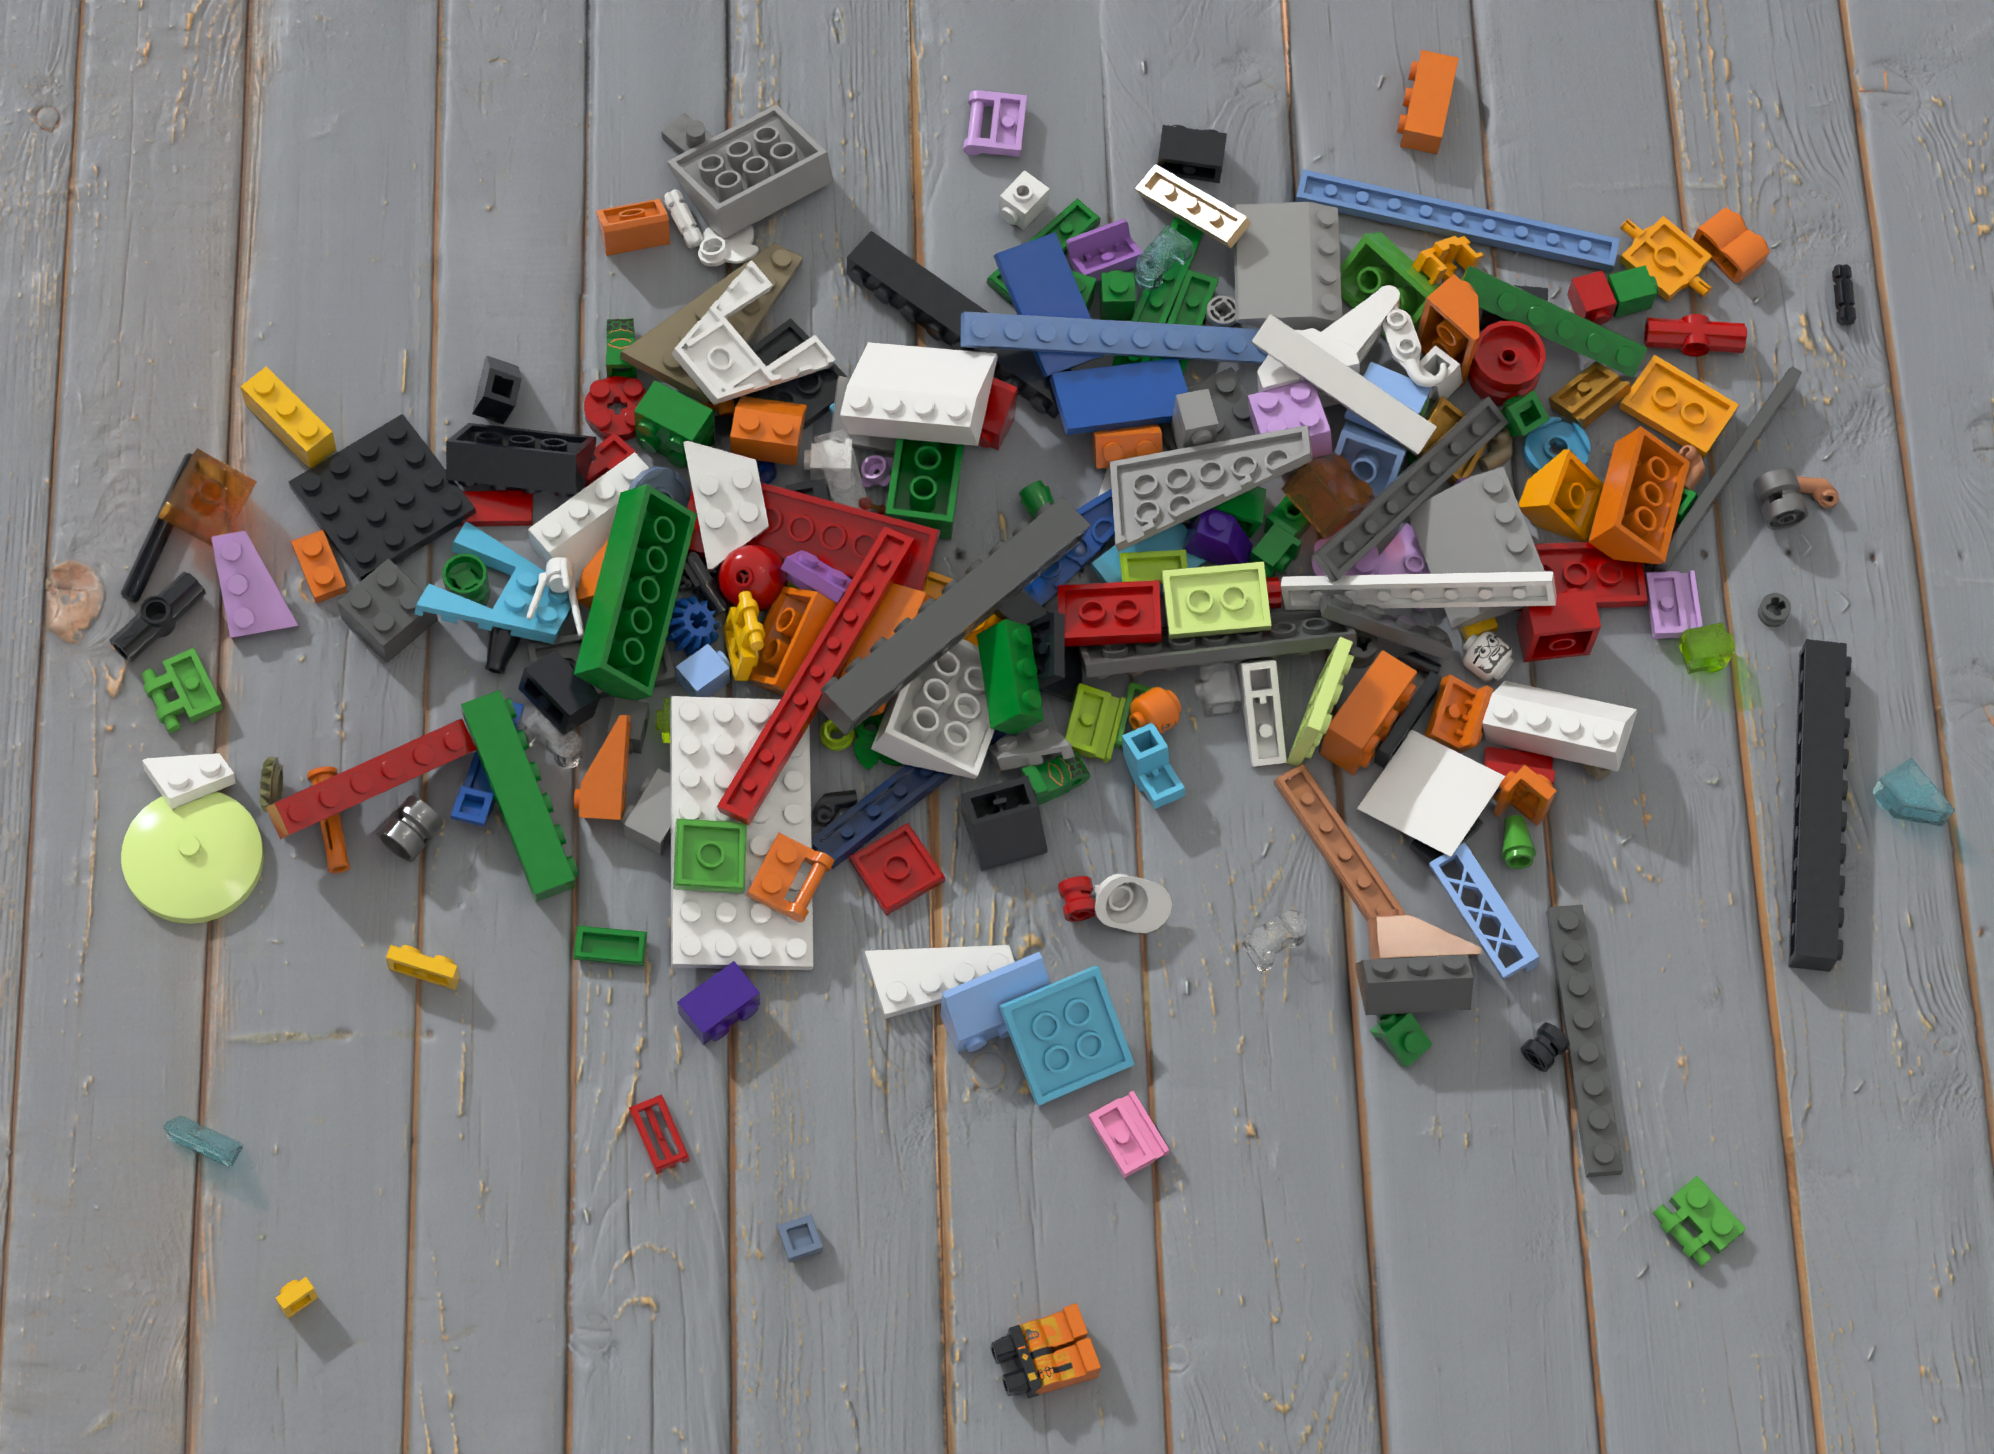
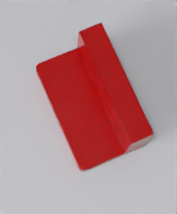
M1491 746L1485 748L1484 766L1506 776L1510 771L1517 773L1525 764L1534 773L1545 776L1552 785L1554 784L1555 770H1552L1553 757Z

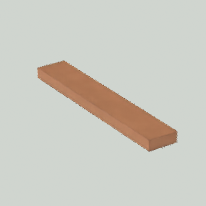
M1303 763L1275 778V787L1365 920L1367 921L1378 916V911L1398 909L1399 915H1407L1305 764Z

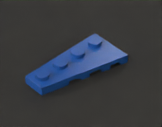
M1112 489L1076 509L1091 525L1084 539L1023 589L1028 596L1042 607L1058 593V585H1066L1115 536Z

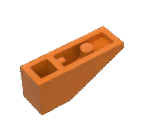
M620 715L581 781V788L575 789L574 809L579 810V817L622 820L626 807L631 715Z

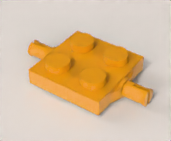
M1665 216L1660 218L1653 226L1644 230L1639 228L1629 218L1623 222L1620 230H1623L1634 241L1632 246L1621 255L1619 262L1628 270L1646 265L1649 275L1655 277L1658 284V294L1663 299L1669 302L1680 290L1689 286L1699 293L1702 298H1705L1710 293L1712 286H1709L1698 275L1710 263L1712 255Z

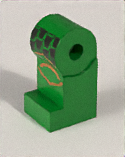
M634 318L607 319V378L623 376L637 379V368L620 359L621 351L636 341ZM631 367L629 370L624 372H619L614 369Z
M1073 751L1074 757L1063 760V756L1060 755L1041 765H1029L1022 768L1021 777H1029L1038 806L1070 792V790L1081 786L1090 778V774L1077 751Z

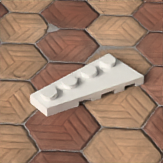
M1009 945L865 951V959L885 1019L940 1004L942 992L1015 962Z

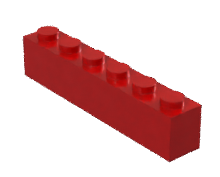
M461 718L266 807L280 839H283L477 749Z

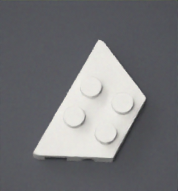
M685 441L683 443L708 571H712L725 560L730 552L738 547L745 546L749 541L758 537L769 528L757 462L752 458Z

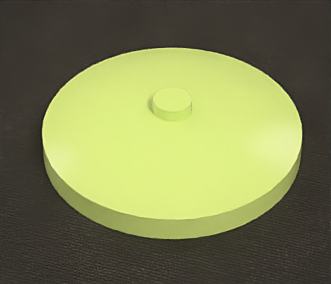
M217 791L173 809L170 808L163 796L151 802L132 821L124 837L121 851L123 874L135 899L152 914L171 922L185 924L208 922L236 909L254 890L261 876L264 863L263 841L255 820L239 802Z

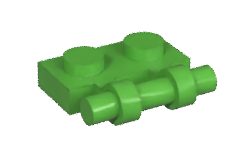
M195 648L162 661L167 673L157 677L154 669H147L141 674L145 682L143 686L148 698L153 699L157 707V718L160 723L165 724L169 733H174L181 728L177 719L180 714L186 712L190 722L193 723L223 710L222 704ZM174 687L179 699L169 702L165 691Z
M1698 1176L1694 1177L1670 1198L1669 1202L1677 1209L1675 1213L1672 1214L1664 1204L1653 1212V1215L1662 1223L1660 1228L1667 1235L1671 1233L1684 1247L1682 1252L1689 1259L1693 1257L1701 1267L1712 1259L1704 1249L1707 1244L1719 1254L1746 1230L1744 1225ZM1687 1220L1698 1232L1699 1236L1694 1238L1681 1223Z

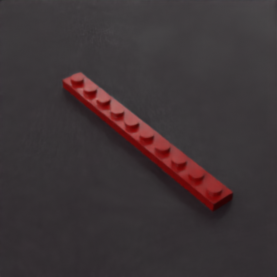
M884 526L718 803L717 808L720 813L747 825L751 824L818 711V703L823 695L821 692L822 687L831 678L838 677L915 548L914 538Z

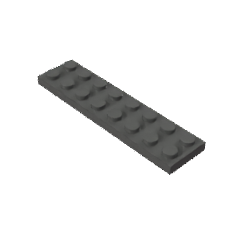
M1304 610L1270 614L1272 626L1271 630L1169 639L1167 626L1161 627L1162 642L1077 646V650L1086 677L1106 679L1113 674L1140 675L1147 670L1173 671L1181 666L1207 667L1215 662L1241 663L1249 658L1275 659L1280 655L1292 653L1296 655H1309L1317 650L1328 649L1332 651L1340 637L1352 641V646H1357L1354 628L1323 618L1320 610Z

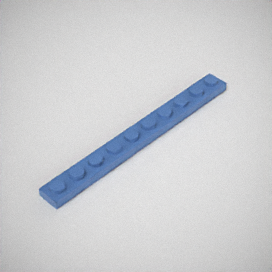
M1302 169L1295 202H1313L1338 208V213L1448 237L1456 236L1460 238L1465 236L1471 242L1612 272L1614 269L1620 238Z
M965 311L961 314V347L1161 359L1178 358V360L1262 364L1268 354L1251 344L1259 329Z

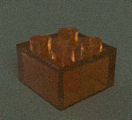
M196 448L158 517L213 547L211 537L229 534L257 481Z
M1337 453L1320 457L1304 464L1281 489L1324 539L1334 536L1375 498L1372 488L1365 481L1360 480L1351 470L1350 463L1344 457L1337 455Z

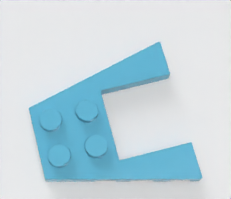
M465 522L453 542L451 551L456 554L468 553L475 555L486 566L511 575V578L493 609L428 584L416 604L414 614L423 616V612L442 615V621L456 624L458 619L479 623V629L489 631L493 627L511 630L510 635L554 644L572 611L568 591L556 593L548 586H545L533 619H527V613L538 586L539 574L546 571L472 524Z

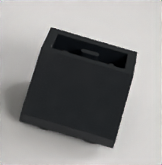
M1028 776L962 794L960 810L981 872L1048 852L1039 806Z

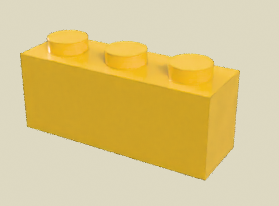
M267 366L240 386L245 405L309 469L325 460L337 450L333 431Z

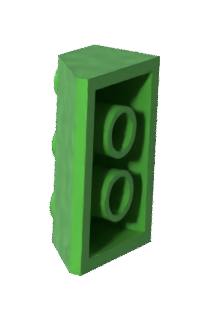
M1382 232L1364 234L1340 266L1341 297L1352 308L1368 299L1381 287L1386 285L1394 286L1400 292L1399 309L1406 311L1410 315L1416 333L1426 298L1440 285H1431L1429 283L1430 278L1423 271L1417 272L1412 267L1414 262Z

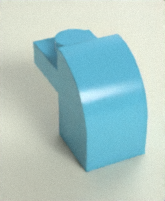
M1150 723L1122 735L1123 753L1131 777L1139 792L1143 791L1154 809L1185 796V787L1169 763L1168 746L1154 724Z

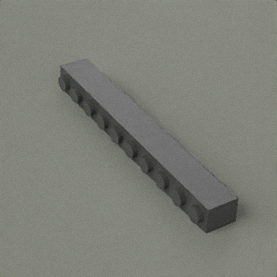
M1063 497L1053 505L1047 502L1035 514V520L1030 524L1024 521L1012 533L1013 538L1008 542L1004 540L999 541L990 550V556L982 562L980 559H977L966 570L964 578L960 581L957 578L951 580L943 588L942 596L937 600H934L932 597L928 599L918 609L919 614L911 620L907 617L902 620L894 629L895 634L888 640L885 637L880 638L869 650L871 654L864 659L859 656L853 660L845 669L846 674L839 680L836 676L831 678L821 689L823 695L818 703V707L845 735H848L1084 539L1091 525Z

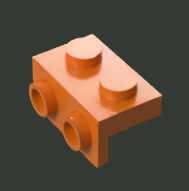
M1451 674L1443 677L1424 736L1458 753L1475 748L1483 735L1481 730L1482 722L1494 689L1488 685L1476 689Z
M1524 764L1517 773L1510 771L1499 785L1501 790L1494 798L1497 804L1493 814L1499 818L1512 805L1538 826L1546 817L1557 790L1553 788L1548 778L1534 773Z

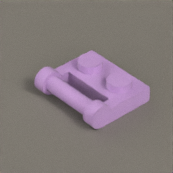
M982 90L970 92L968 101L971 106L968 137L964 140L963 151L968 155L986 153L1021 157L1027 95ZM987 106L993 107L990 139L980 138L983 111Z

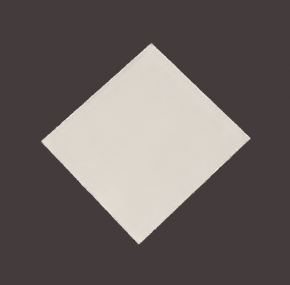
M1411 730L1357 809L1452 857L1505 776Z

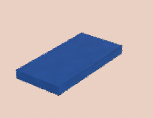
M1055 232L1001 251L993 256L1017 315L1091 319ZM1033 351L1044 379L1050 377L1051 373L1064 372L1104 356L1097 354Z
M1178 358L1051 373L1049 379L1066 435L1172 422L1176 395L1188 393Z

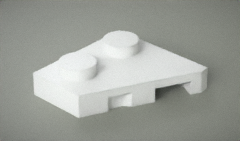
M220 753L147 758L142 760L144 771L171 809L236 784L233 771Z

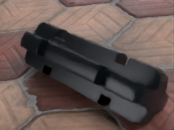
M1838 264L1832 271L1833 282L1836 284L1833 286L1835 306L1838 310L1836 312L1837 322L1839 325H1852L1856 320V310L1853 307L1855 304L1853 281L1850 280L1852 271L1849 265Z

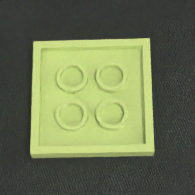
M1340 637L1320 671L1289 753L1288 764L1297 767L1301 765L1305 757L1311 759L1323 734H1326L1333 716L1330 713L1334 704H1337L1343 689L1341 683L1344 676L1348 674L1354 656L1349 654L1352 641Z

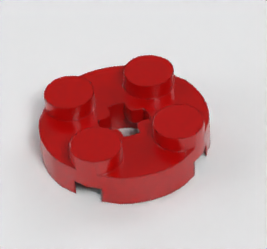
M613 376L593 382L584 401L585 419L588 426L600 433V437L604 439L613 432L624 441L635 437L634 410L647 392L643 388L641 381L636 378ZM615 403H621L627 407L621 410V414H615L613 409H609Z

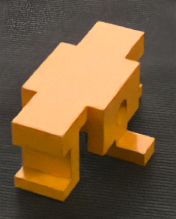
M1452 236L1435 242L1432 248L1421 251L1412 267L1417 272L1423 271L1430 278L1429 283L1431 285L1439 283L1441 279H1444L1443 284L1457 270V267L1452 263L1453 260L1466 270L1468 265L1476 268L1484 255L1481 252L1476 253L1469 246L1471 242L1465 236L1460 238Z

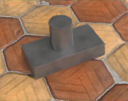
M685 112L661 132L662 139L680 154L713 138L705 130V126L701 121L693 120Z

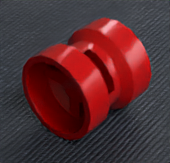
M1071 877L1058 884L1059 895L1065 901L1063 906L1065 920L1079 922L1096 916V900L1092 899L1091 896L1093 884L1090 877Z

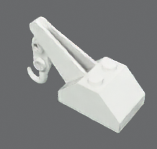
M1391 285L1381 287L1368 299L1322 332L1314 328L1295 330L1358 374H1360V363L1382 331L1393 359L1407 371L1409 378L1418 386L1434 387L1440 384L1447 374L1445 363L1440 364V371L1436 376L1427 377L1421 373L1419 368L1421 345L1410 315L1406 311L1399 309V290ZM1269 355L1257 371L1258 393L1305 380ZM1316 388L1323 408L1340 404Z

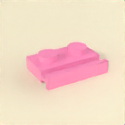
M1134 1091L1090 1113L1088 1116L1089 1122L1123 1178L1154 1163L1158 1158L1169 1154V1148Z

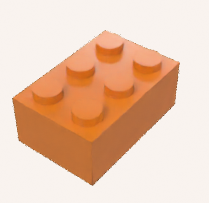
M1382 650L1330 722L1323 739L1320 755L1353 776L1361 766L1366 769L1376 755L1375 748L1379 741L1383 742L1393 728V723L1397 716L1402 715L1412 700L1411 698L1417 689V686L1413 684L1417 671Z

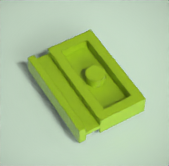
M1079 683L1075 690L1063 737L1071 744L1072 750L1077 751L1079 755L1091 759L1095 757L1103 760L1102 762L1108 763L1111 760L1126 698H1117L1111 696L1112 693Z

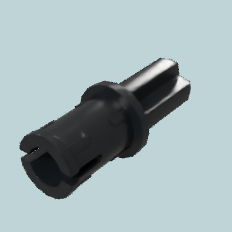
M696 552L687 554L683 570L695 587L693 592H698L703 601L707 600L708 610H717L713 617L715 618L731 608V606L727 603L715 583L717 578H712Z

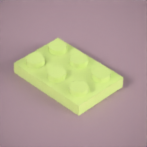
M1264 562L1162 571L1169 639L1271 630L1272 625Z

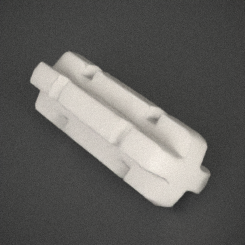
M677 189L667 192L664 195V202L668 210L672 212L671 216L680 234L684 236L683 240L686 246L690 249L700 246L703 241V235L700 229L696 227L697 223L688 205L684 203L681 192Z

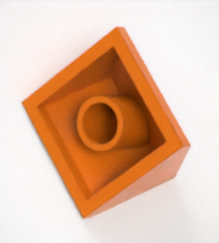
M660 199L596 210L606 256L670 244L668 213Z

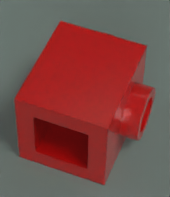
M1603 270L1572 278L1567 296L1575 314L1598 325H1603L1612 319L1617 302Z

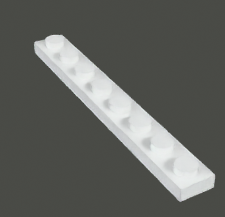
M1553 571L1343 575L1335 582H1331L1327 576L1282 577L1281 581L1285 610H1320L1319 603L1324 593L1331 596L1342 594L1352 599L1355 604L1364 607L1370 604L1380 609L1556 606L1557 597Z

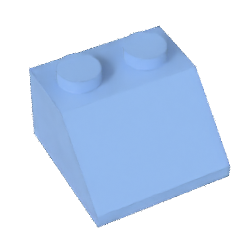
M1347 420L1341 431L1322 490L1366 506L1399 476L1408 449L1388 436Z

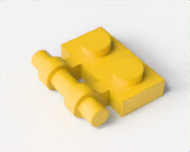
M743 591L738 595L739 604L737 607L730 608L722 630L734 680L748 681L752 668L758 664V650L764 647L763 638L765 637L764 627L762 623L758 622L757 618L759 614L758 603L752 598L751 592Z

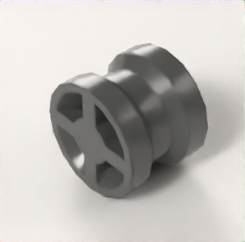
M1354 628L1357 646H1351L1349 654L1354 656L1351 667L1362 669L1370 666L1374 661L1378 648V638L1375 635ZM1358 642L1361 643V644H1363V645H1366L1367 647H1362V646H1360V645L1358 644Z

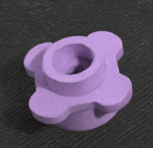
M873 455L865 459L861 465V473L863 475L860 479L861 485L864 488H870L873 485L889 486L893 459L890 457L883 458L879 455Z

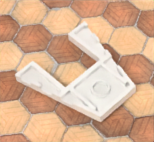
M752 260L746 265L740 275L731 282L720 298L712 304L701 320L686 334L671 354L713 405L830 368L836 361L834 356L814 335L766 367L728 322L727 318L768 293L773 286Z

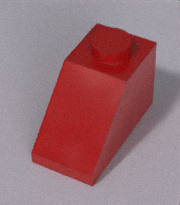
M993 377L979 446L983 448L991 447L999 451L1015 419L1018 387Z

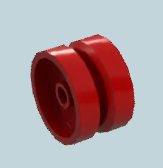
M1499 321L1488 325L1479 333V340L1469 370L1468 381L1472 389L1482 399L1490 397L1497 406H1504L1503 403L1516 395L1521 394L1523 397L1529 392L1535 391L1546 360L1545 345L1534 330L1522 323Z

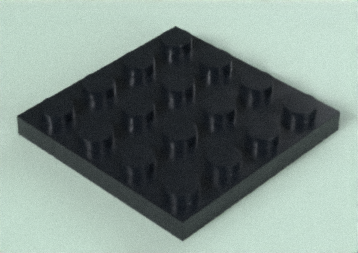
M403 414L289 481L290 489L320 529L324 531L326 537L360 582L388 558L394 564L398 563L462 524V521L476 513L475 507L455 481L446 480V469Z

